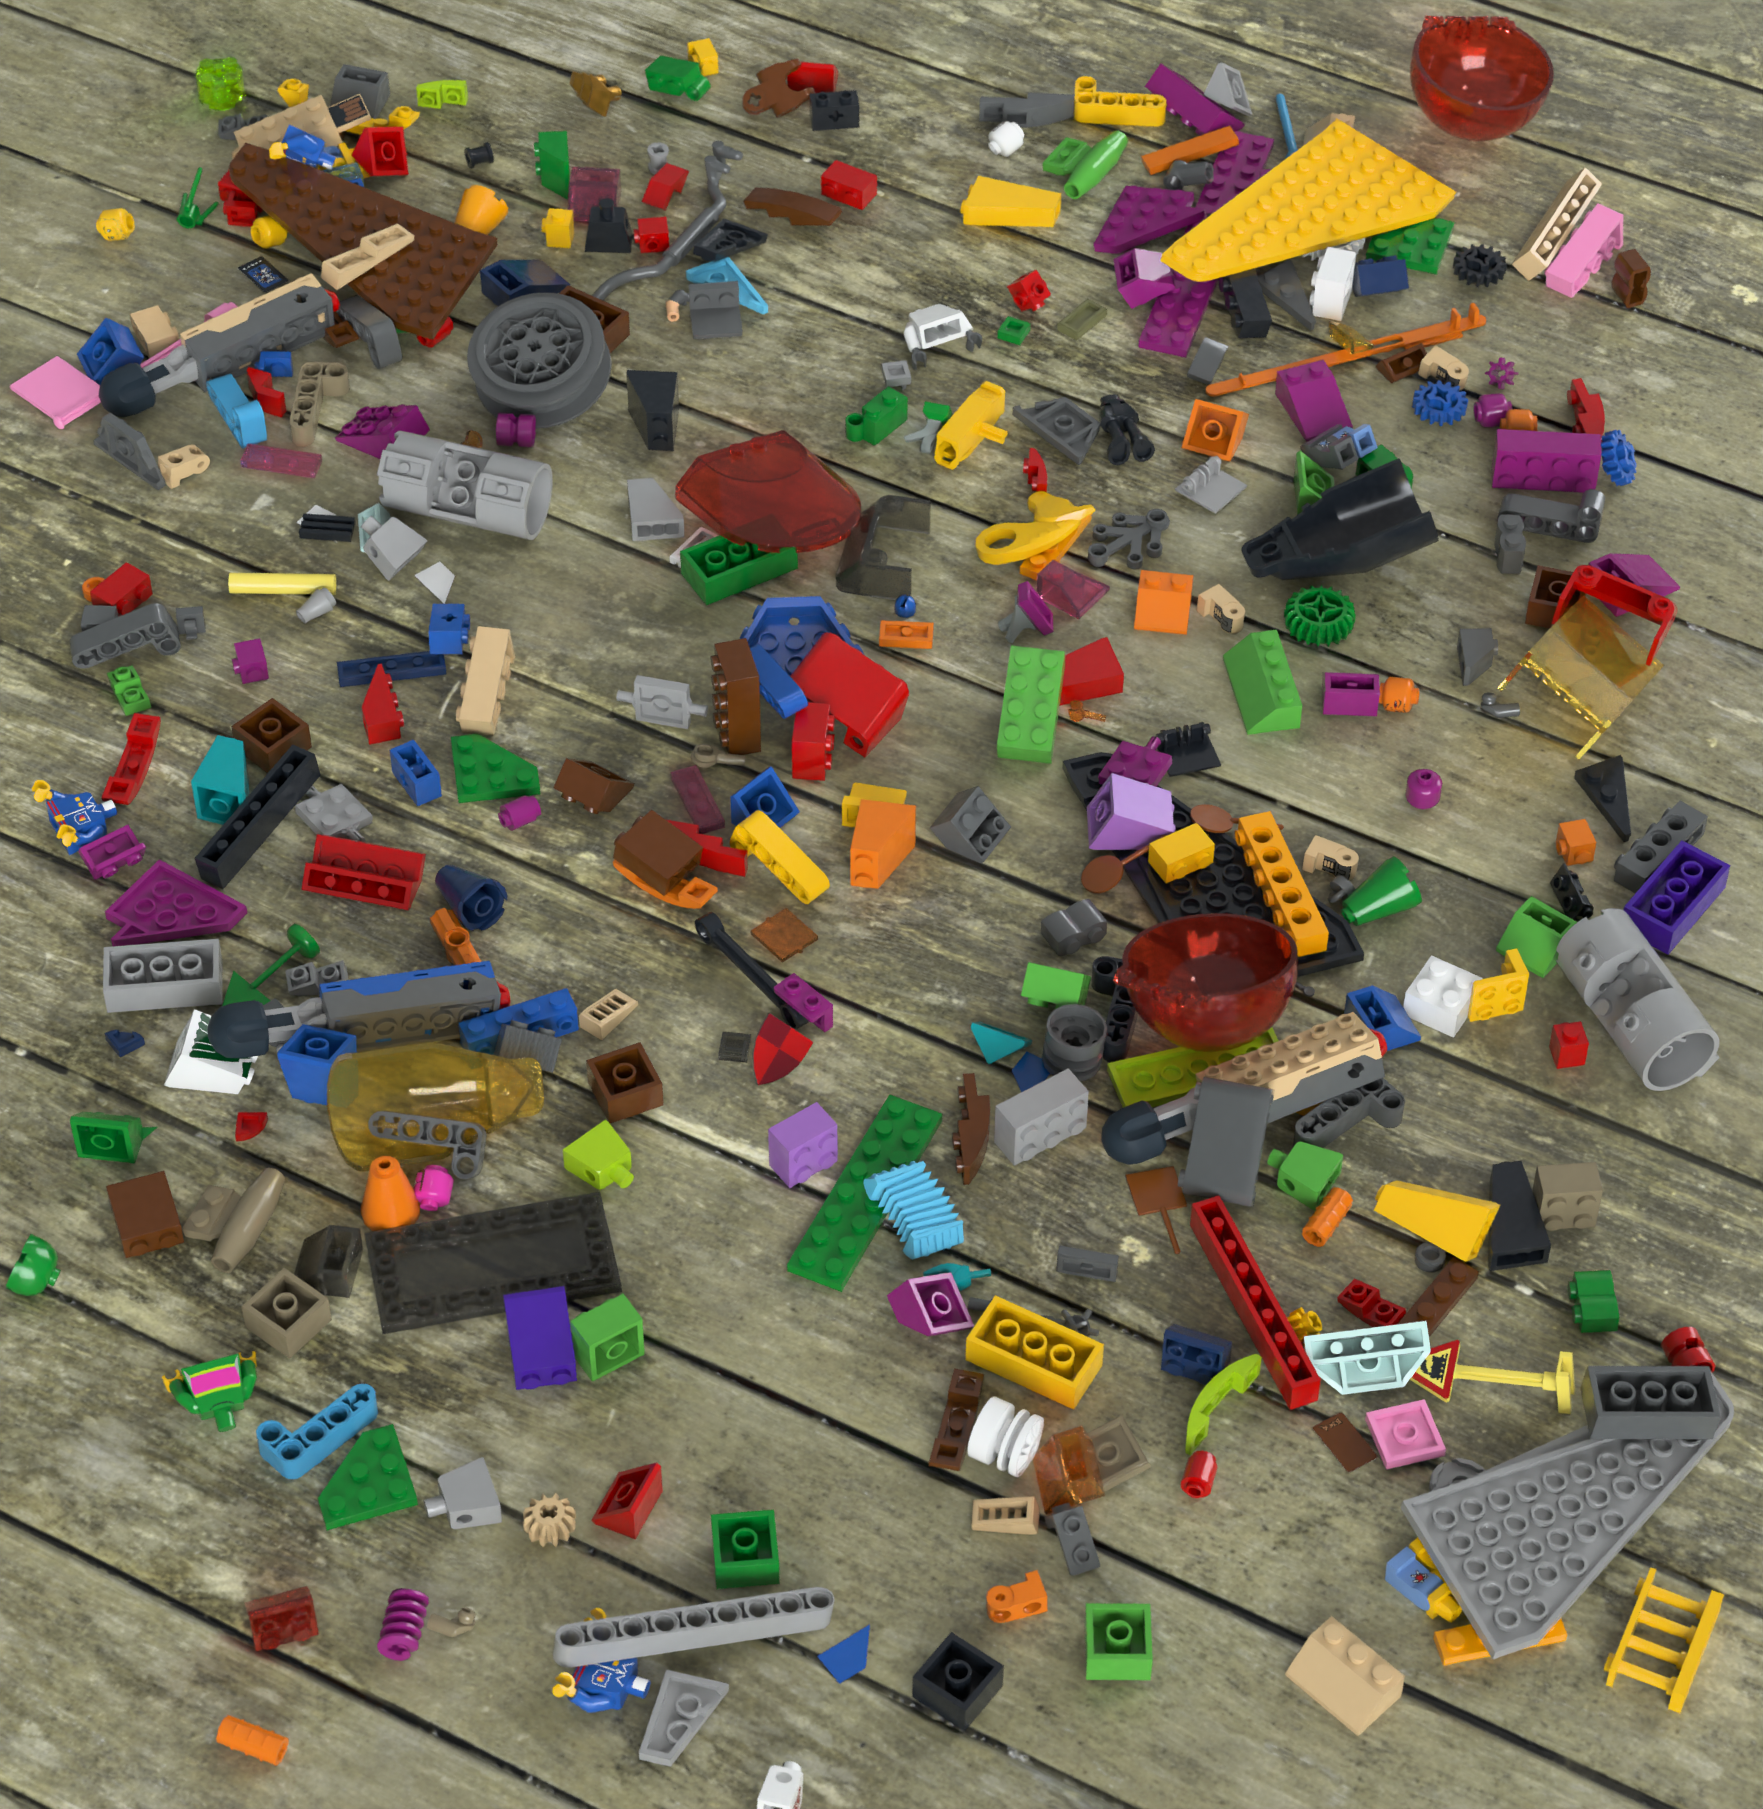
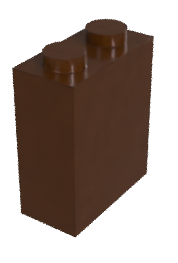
M651 810L644 817L639 816L633 823L632 828L626 833L621 832L614 841L615 850L613 858L665 896L700 864L703 847L655 811Z
M165 1171L106 1186L125 1258L140 1256L147 1252L170 1248L184 1243L180 1220Z

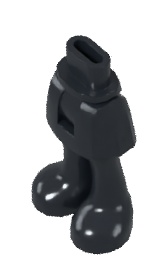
M1117 394L1101 397L1099 422L1102 429L1106 433H1110L1112 442L1107 449V457L1110 463L1113 465L1124 464L1129 459L1130 450H1132L1133 456L1137 461L1144 462L1149 460L1154 455L1155 448L1153 442L1136 425L1139 421L1137 411L1126 403L1124 399H1120ZM1123 432L1128 433L1131 441V446L1129 440L1125 437Z

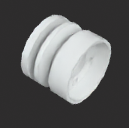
M994 1396L985 1404L973 1427L968 1444V1456L987 1465L991 1464L998 1456L997 1468L1003 1472L1008 1469L1010 1475L1018 1478L1025 1472L1038 1450L1044 1427V1419L1036 1414L1030 1416V1413L1025 1409L1019 1411L1014 1418L1015 1406Z

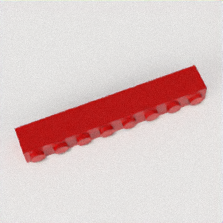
M1218 1195L1193 1203L1190 1227L1288 1408L1292 1410L1318 1401L1321 1379L1221 1197Z

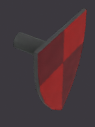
M770 1013L767 1014L760 1026L752 1053L753 1072L757 1085L771 1083L788 1075L800 1064L813 1044V1041Z

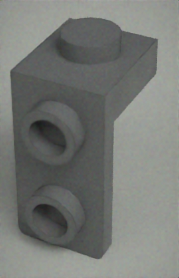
M1070 1502L1053 1507V1514L1044 1518L1048 1529H1056L1069 1574L1074 1576L1099 1568V1558L1083 1507L1071 1508Z

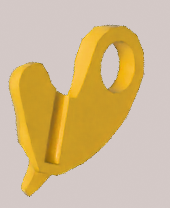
M1044 491L1035 492L1029 496L1027 501L1028 509L1034 514V521L1029 523H1001L983 530L976 538L978 557L984 563L993 565L1027 559L1065 539L1080 525L1083 518L1096 510L1093 505L1074 506L1068 499L1056 497ZM1001 539L1014 540L1013 543L1003 548H989L991 544Z

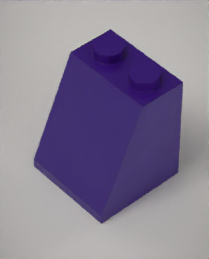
M561 1286L503 1295L516 1390L535 1389L540 1386L554 1384L564 1385L568 1382L577 1381L565 1287Z

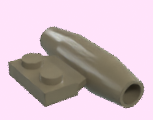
M265 1168L242 1196L235 1192L234 1189L208 1185L182 1228L185 1237L210 1242L212 1239L219 1238L211 1258V1264L223 1273H231L254 1247L274 1213L285 1183L284 1175L274 1168Z

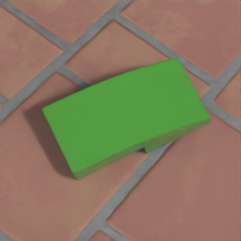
M132 665L119 667L115 671L107 673L113 692L125 716L151 708L150 700L142 688L140 677Z

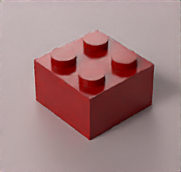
M808 702L807 707L796 712L792 735V779L825 781L826 770L832 769V754H829V751L834 750L835 734H830V731L834 732L835 715H830V704Z

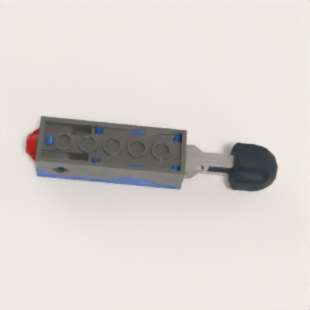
M490 961L320 984L318 998L308 999L298 1006L264 1010L263 1004L255 1000L222 1006L211 1016L207 1026L208 1038L215 1051L227 1058H247L265 1055L269 1050V1043L289 1040L302 1024L356 1035L357 1053L460 1038L458 1023L509 1007L510 993L505 985L496 981Z

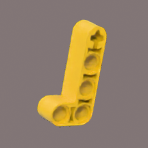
M1088 76L1080 77L1075 82L1074 119L1080 123L1151 127L1161 126L1165 123L1167 101L1161 95L1096 92V80Z
M756 810L735 827L730 838V847L747 850V857L754 854L802 903H811L830 887L829 880L824 872L764 812Z

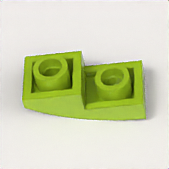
M464 80L432 81L418 84L416 87L418 107L441 109L443 103L466 105L468 101L467 81Z

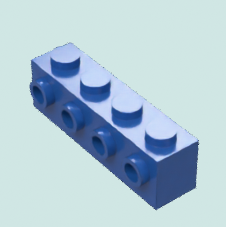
M567 988L458 1023L461 1047L470 1065L494 1058L493 1054L501 1024L510 1025L511 1020L528 1024L527 1030L538 1032L539 1027L556 1031L554 1037L579 1030L577 1007Z

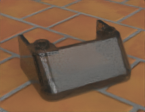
M886 495L852 519L836 572L837 589L843 593L896 600L901 595L911 596L912 569L887 565V554L881 549L873 548L878 527L930 534L931 501Z

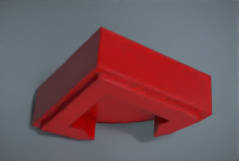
M238 1112L235 1131L236 1142L245 1141L257 1136L268 1122L267 1112Z

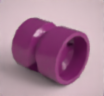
M498 413L496 423V443L498 446H512L514 443H517L519 447H534L536 437L535 415L520 414L516 418L512 413Z

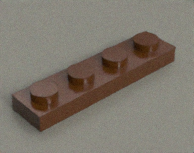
M1453 1257L1398 1324L1427 1321L1428 1335L1430 1337L1478 1279L1479 1271Z

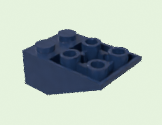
M541 259L499 260L480 270L482 294L496 306L528 294H558L567 285L570 286L564 278Z

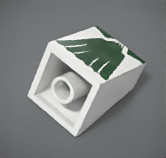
M194 1009L177 1040L164 1086L239 1094L244 1084H250L255 1070L250 1068L251 1063H255L258 1056L227 1058L217 1053L208 1038L207 1026L211 1015Z

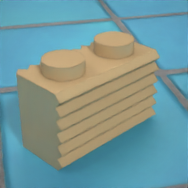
M158 305L130 314L132 330L149 359L180 340L176 327H171L167 312L162 313Z

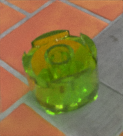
M236 58L203 59L199 62L195 77L198 98L202 105L205 103L209 105V109L223 111L236 107L235 103L239 100L242 102L245 99L243 71Z

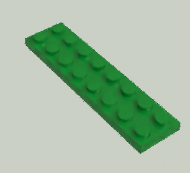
M889 1094L787 1263L788 1272L842 1292L888 1214L882 1213L885 1207L878 1208L880 1200L869 1199L863 1184L864 1179L871 1177L874 1173H881L883 1170L890 1171L892 1167L898 1168L902 1164L908 1165L911 1161L918 1163L942 1122V1113Z

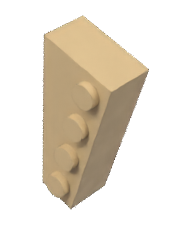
M478 626L476 636H472L470 641L472 657L466 661L465 674L468 677L467 682H463L461 685V698H463L462 706H457L456 721L460 722L462 733L494 736L501 711V703L498 702V699L504 700L506 693L505 680L509 681L511 674L509 669L510 663H514L515 653L510 629Z

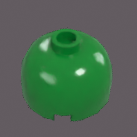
M30 1234L6 1284V1289L24 1296L37 1295L43 1292L48 1284L54 1287L61 1272L60 1269L56 1268L58 1255L54 1247L44 1239Z

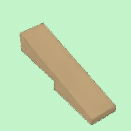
M399 224L363 237L361 238L360 247L323 261L321 279L338 290L413 242L414 235Z

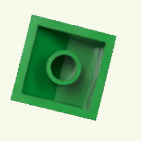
M567 131L538 132L539 142H534L535 157H540V161H535L536 176L541 175L542 186L565 199H571Z
M80 1112L71 1116L70 1124L78 1157L136 1163L144 1137L140 1118L129 1115L104 1114L101 1112Z

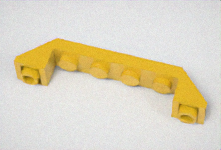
M287 79L278 87V93L289 108L308 100L309 85L301 83L300 80ZM406 106L397 107L389 115V122L382 118H371V120L345 131L361 135L364 128L403 127L404 130L420 117V112L413 111L410 107Z

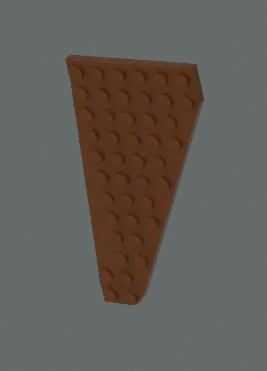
M249 143L243 145L229 165L231 181L322 263L325 260L360 247L361 238L399 224L413 234V242L347 285L365 301L388 316L396 329L431 340L434 339L497 247L496 237L473 231L286 157L271 159L268 149Z

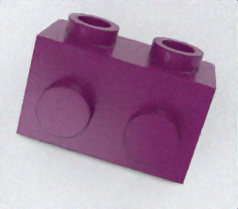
M126 825L79 848L78 852L96 880L102 876L104 879L113 876L118 872V868L126 864L133 866L143 859L142 856H144L146 846L144 843H139L130 826Z
M795 973L774 986L775 994L809 1022L814 1023L824 1033L833 1027V1004Z

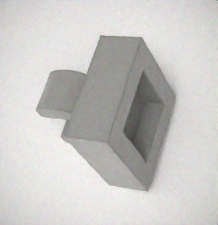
M906 360L882 363V374L886 388L888 386L891 388L901 386L902 390H904L907 385L911 384V375Z

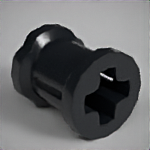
M489 142L483 143V146L472 149L467 147L464 150L465 159L470 169L481 163H494V155Z

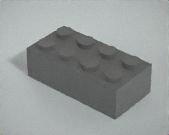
M1587 1366L1580 1387L1590 1439H1713L1721 1418L1709 1366Z

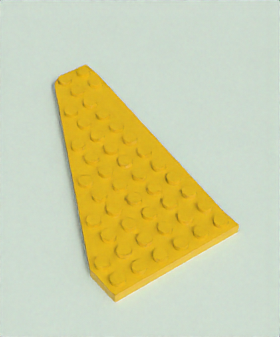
M1337 118L1323 132L1174 242L1162 254L1160 261L1190 280L1210 281L1326 249L1327 247H1333L1434 219L1454 199L1456 191Z

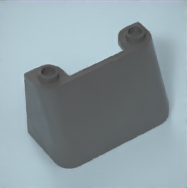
M1203 1077L1202 1082H1196L1194 1099L1198 1100L1188 1161L1186 1170H1180L1178 1187H1183V1194L1208 1199L1219 1195L1223 1202L1254 1207L1256 1197L1255 1183L1258 1181V1171L1270 1115L1268 1110H1270L1273 1103L1274 1089Z

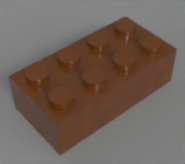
M743 638L714 644L715 655L710 656L712 670L715 672L714 675H711L713 689L716 691L715 694H712L714 709L717 710V712L713 713V722L715 728H720L721 730L719 732L721 747H726L728 754L747 755L761 752L759 674L747 639Z

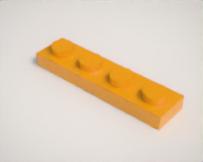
M1092 514L1083 518L1080 525L1065 539L1051 548L1025 559L1020 565V574L1043 583L1090 523Z
M1559 1619L1538 1644L1528 1648L1566 1641L1567 1632L1562 1619ZM1471 1624L1434 1632L1433 1639L1443 1665L1490 1656Z

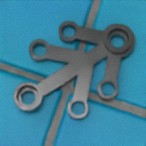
M1152 509L1146 516L1116 513L1112 517V526L1104 524L1095 525L1093 527V538L1095 540L1105 541L1108 536L1120 538L1108 545L1102 543L1090 545L1088 548L1089 562L1095 567H1101L1108 561L1110 555L1131 543V551L1127 556V566L1130 569H1139L1143 564V556L1141 554L1142 536L1151 532V541L1147 543L1146 553L1151 558L1160 557L1162 555L1161 532L1165 531L1170 524L1167 513L1162 509ZM1128 524L1139 525L1137 528H1126Z

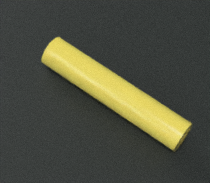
M229 573V593L313 594L316 589L320 590L325 587L332 595H335L336 574Z

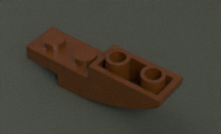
M975 1073L963 1074V1086L957 1087L958 1102L964 1103L965 1109H961V1120H958L957 1132L952 1133L953 1150H959V1156H955L956 1172L962 1173L963 1185H969L976 1176L984 1160L989 1141L990 1097L989 1095L978 1096Z

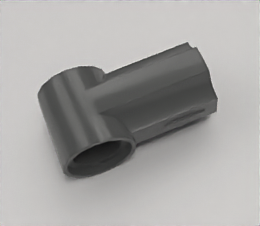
M1176 160L1168 169L1163 183L1168 190H1182L1184 186L1212 183L1214 169L1212 164L1208 162L1187 164L1182 160Z

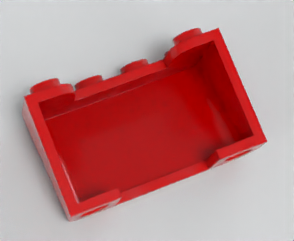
M828 632L822 634L790 675L801 688L807 700L812 703L830 704V715H835V719L848 727L843 743L864 758L901 720L909 697L908 686L904 680L897 678L884 669L882 665L875 663L862 654L860 650L841 640L838 635ZM853 736L859 738L863 743V746L857 744L854 741Z

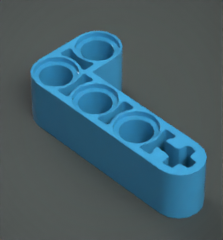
M231 373L206 381L207 391L212 402L241 448L267 441L265 418L258 400L248 401Z
M368 1384L353 1386L293 1433L278 1421L268 1420L261 1423L256 1430L260 1455L283 1477L298 1479L377 1418L378 1408L375 1390Z

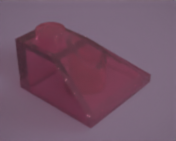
M1052 560L1037 574V594L1041 599L1077 619H1080L1110 590V586L1069 564Z

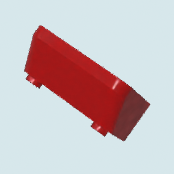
M1578 566L1559 598L1551 624L1557 626L1577 589L1661 625L1654 637L1645 663L1651 666L1675 620L1678 611L1676 604L1668 598L1593 566Z

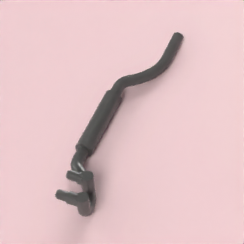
M714 141L712 143L713 156L709 155L704 159L708 179L707 188L714 204L710 208H705L664 251L663 258L657 264L618 273L607 279L592 296L604 300L612 291L626 283L658 277L667 272L671 266H676L718 222L719 215L726 207V199L719 188V180L722 173L727 174L730 172V166L725 164L726 159L739 161L742 159L743 153L734 150L732 147L725 146L722 141Z

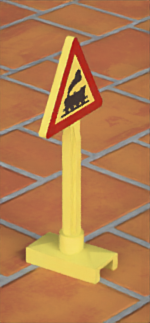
M1459 1340L1430 1348L1431 1352L1409 1379L1444 1402L1450 1401L1455 1378L1542 1387L1543 1390L1557 1391L1558 1413L1571 1414V1394L1574 1395L1573 1352L1560 1351L1556 1372L1544 1371V1374L1458 1365Z

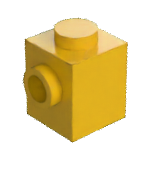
M549 208L547 218L542 219L541 227L542 233H546L547 247L571 248L574 236L573 210Z

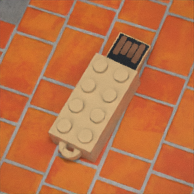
M361 94L330 107L326 106L322 95H319L235 131L234 134L239 147L232 152V160L245 143L269 150L273 143L282 142L289 124L325 141V147H337L338 144L343 143L339 135L340 132L371 120V117Z

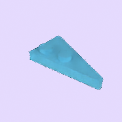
M729 257L686 270V279L695 284L738 281L739 304L762 315L768 313V304Z

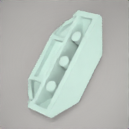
M1427 1321L1304 1336L1306 1354L1319 1377L1342 1395L1404 1387L1431 1352Z

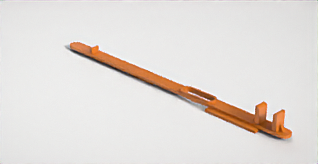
M1475 303L1470 304L1468 317L1461 318L1456 308H1452L1449 321L1378 338L1359 346L1245 376L1240 373L1237 378L1208 385L1206 387V394L1216 397L1273 382L1277 379V371L1324 360L1327 366L1331 367L1367 356L1390 352L1401 347L1407 350L1420 343L1424 347L1462 338V331L1484 326L1486 324V317L1479 314L1480 310ZM1393 340L1401 341L1398 343L1390 344L1375 349L1368 348L1370 346L1386 343Z

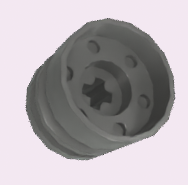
M1070 1004L1055 1009L1047 1020L1042 1061L1047 1071L1054 1076L1069 1068L1079 1081H1085L1094 1077L1100 1070L1107 1032L1105 1019L1096 1010L1084 1005Z

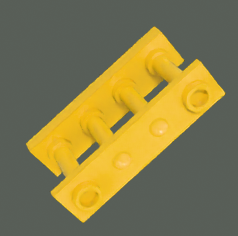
M1650 1567L1646 1579L1640 1577L1634 1595L1638 1596L1617 1652L1616 1654L1610 1652L1606 1660L1604 1671L1609 1672L1606 1685L1612 1687L1618 1673L1665 1690L1666 1695L1671 1696L1668 1709L1681 1713L1719 1615L1724 1594L1712 1590L1707 1602L1701 1600V1602L1694 1601L1654 1586L1653 1582L1657 1569ZM1648 1597L1695 1614V1618L1700 1620L1698 1627L1692 1625L1690 1628L1644 1611L1643 1609ZM1638 1622L1685 1639L1686 1644L1690 1645L1688 1652L1682 1650L1679 1653L1634 1636L1633 1634ZM1628 1647L1676 1665V1669L1681 1670L1678 1678L1672 1676L1670 1679L1623 1661Z

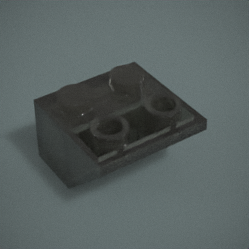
M329 1225L304 1239L294 1275L323 1295L350 1298L363 1252L360 1228Z

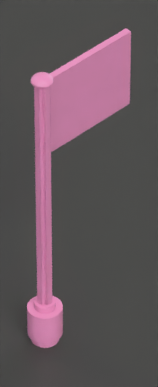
M233 302L223 303L204 316V322L222 315L237 306ZM181 339L146 360L140 366L144 368L167 357L175 348L181 346ZM58 356L10 385L12 391L51 417L58 429H64L66 424L101 403L99 398L100 385Z

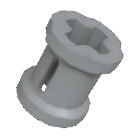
M659 142L653 143L647 148L648 155L650 156L648 169L652 174H656L668 163L667 155L669 148L666 144Z

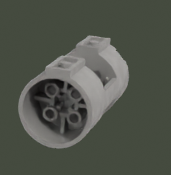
M397 431L394 434L396 438L394 444L388 443L386 450L382 451L377 475L379 476L378 485L383 487V494L380 495L379 499L385 507L528 540L535 539L544 525L550 506L553 486L552 470L547 463L405 431Z
M1621 909L1601 910L1602 915L1591 920L1585 917L1572 926L1557 946L1556 951L1559 953L1556 962L1585 1003L1592 1009L1644 1085L1651 1090L1664 1091L1681 1086L1696 1076L1702 1077L1720 1058L1717 1054L1719 1037L1630 916Z

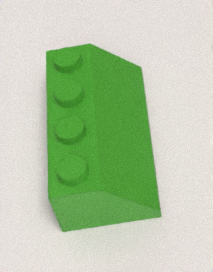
M1277 630L1250 633L1223 655V661L1247 735L1300 728L1302 703Z

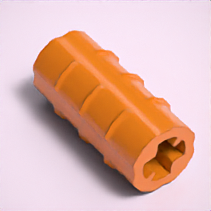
M1334 1187L1323 1197V1201L1316 1207V1211L1309 1217V1221L1302 1229V1236L1308 1243L1316 1247H1322L1332 1237V1233L1339 1227V1223L1346 1217V1213L1352 1206L1353 1199L1347 1191Z
M227 1715L221 1722L216 1737L217 1743L230 1747L231 1750H238L245 1753L246 1756L250 1755L258 1758L261 1762L266 1761L276 1766L283 1760L289 1743L287 1737L279 1735L273 1730H266L261 1728L260 1725H253L246 1722L245 1719L241 1720Z

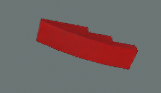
M667 820L703 847L699 865L742 877L746 876L748 870L747 850L724 847L722 837L699 834V825Z

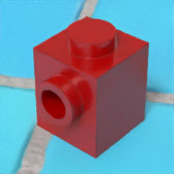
M667 217L637 219L638 229H633L634 244L639 243L640 253L664 252L669 247Z
M1564 1022L1553 1025L1549 1048L1556 1068L1585 1065L1589 1042L1582 1022Z

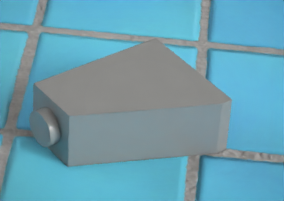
M653 478L627 480L633 541L684 537L683 514Z

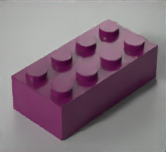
M1497 429L1491 466L1492 488L1580 493L1590 489L1596 490L1601 461L1600 434Z

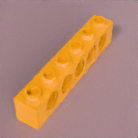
M1271 811L1239 818L1238 830H1235L1236 843L1238 846H1242L1245 862L1254 871L1255 883L1257 886H1261L1263 890L1265 905L1267 907L1270 906L1273 911V921L1276 927L1281 928L1285 947L1290 948L1294 958L1327 951L1329 932Z

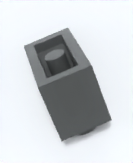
M1492 628L1459 630L1457 651L1463 686L1470 685L1492 666L1493 655H1498V640L1493 639Z

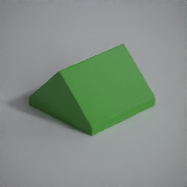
M1301 451L1296 453L1294 489L1298 515L1302 512V506L1307 503L1310 505L1314 504L1322 498L1321 493L1335 486L1334 477Z

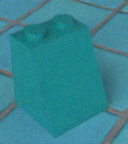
M217 735L191 780L197 819L224 825L249 796V776L243 741Z

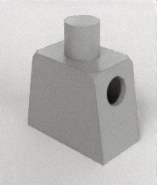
M370 516L361 526L370 535L363 549L388 581L415 558L427 543L424 537L396 517H391L385 524L381 525L373 516Z
M484 1457L441 1475L437 1479L440 1495L423 1500L428 1518L446 1513L452 1529L502 1522L500 1503Z

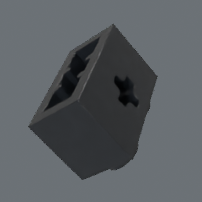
M857 90L810 94L812 131L859 128Z

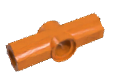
M446 908L436 910L435 914L430 917V923L446 951L447 960L453 963V965L482 962L470 942L469 932L462 928L453 910Z

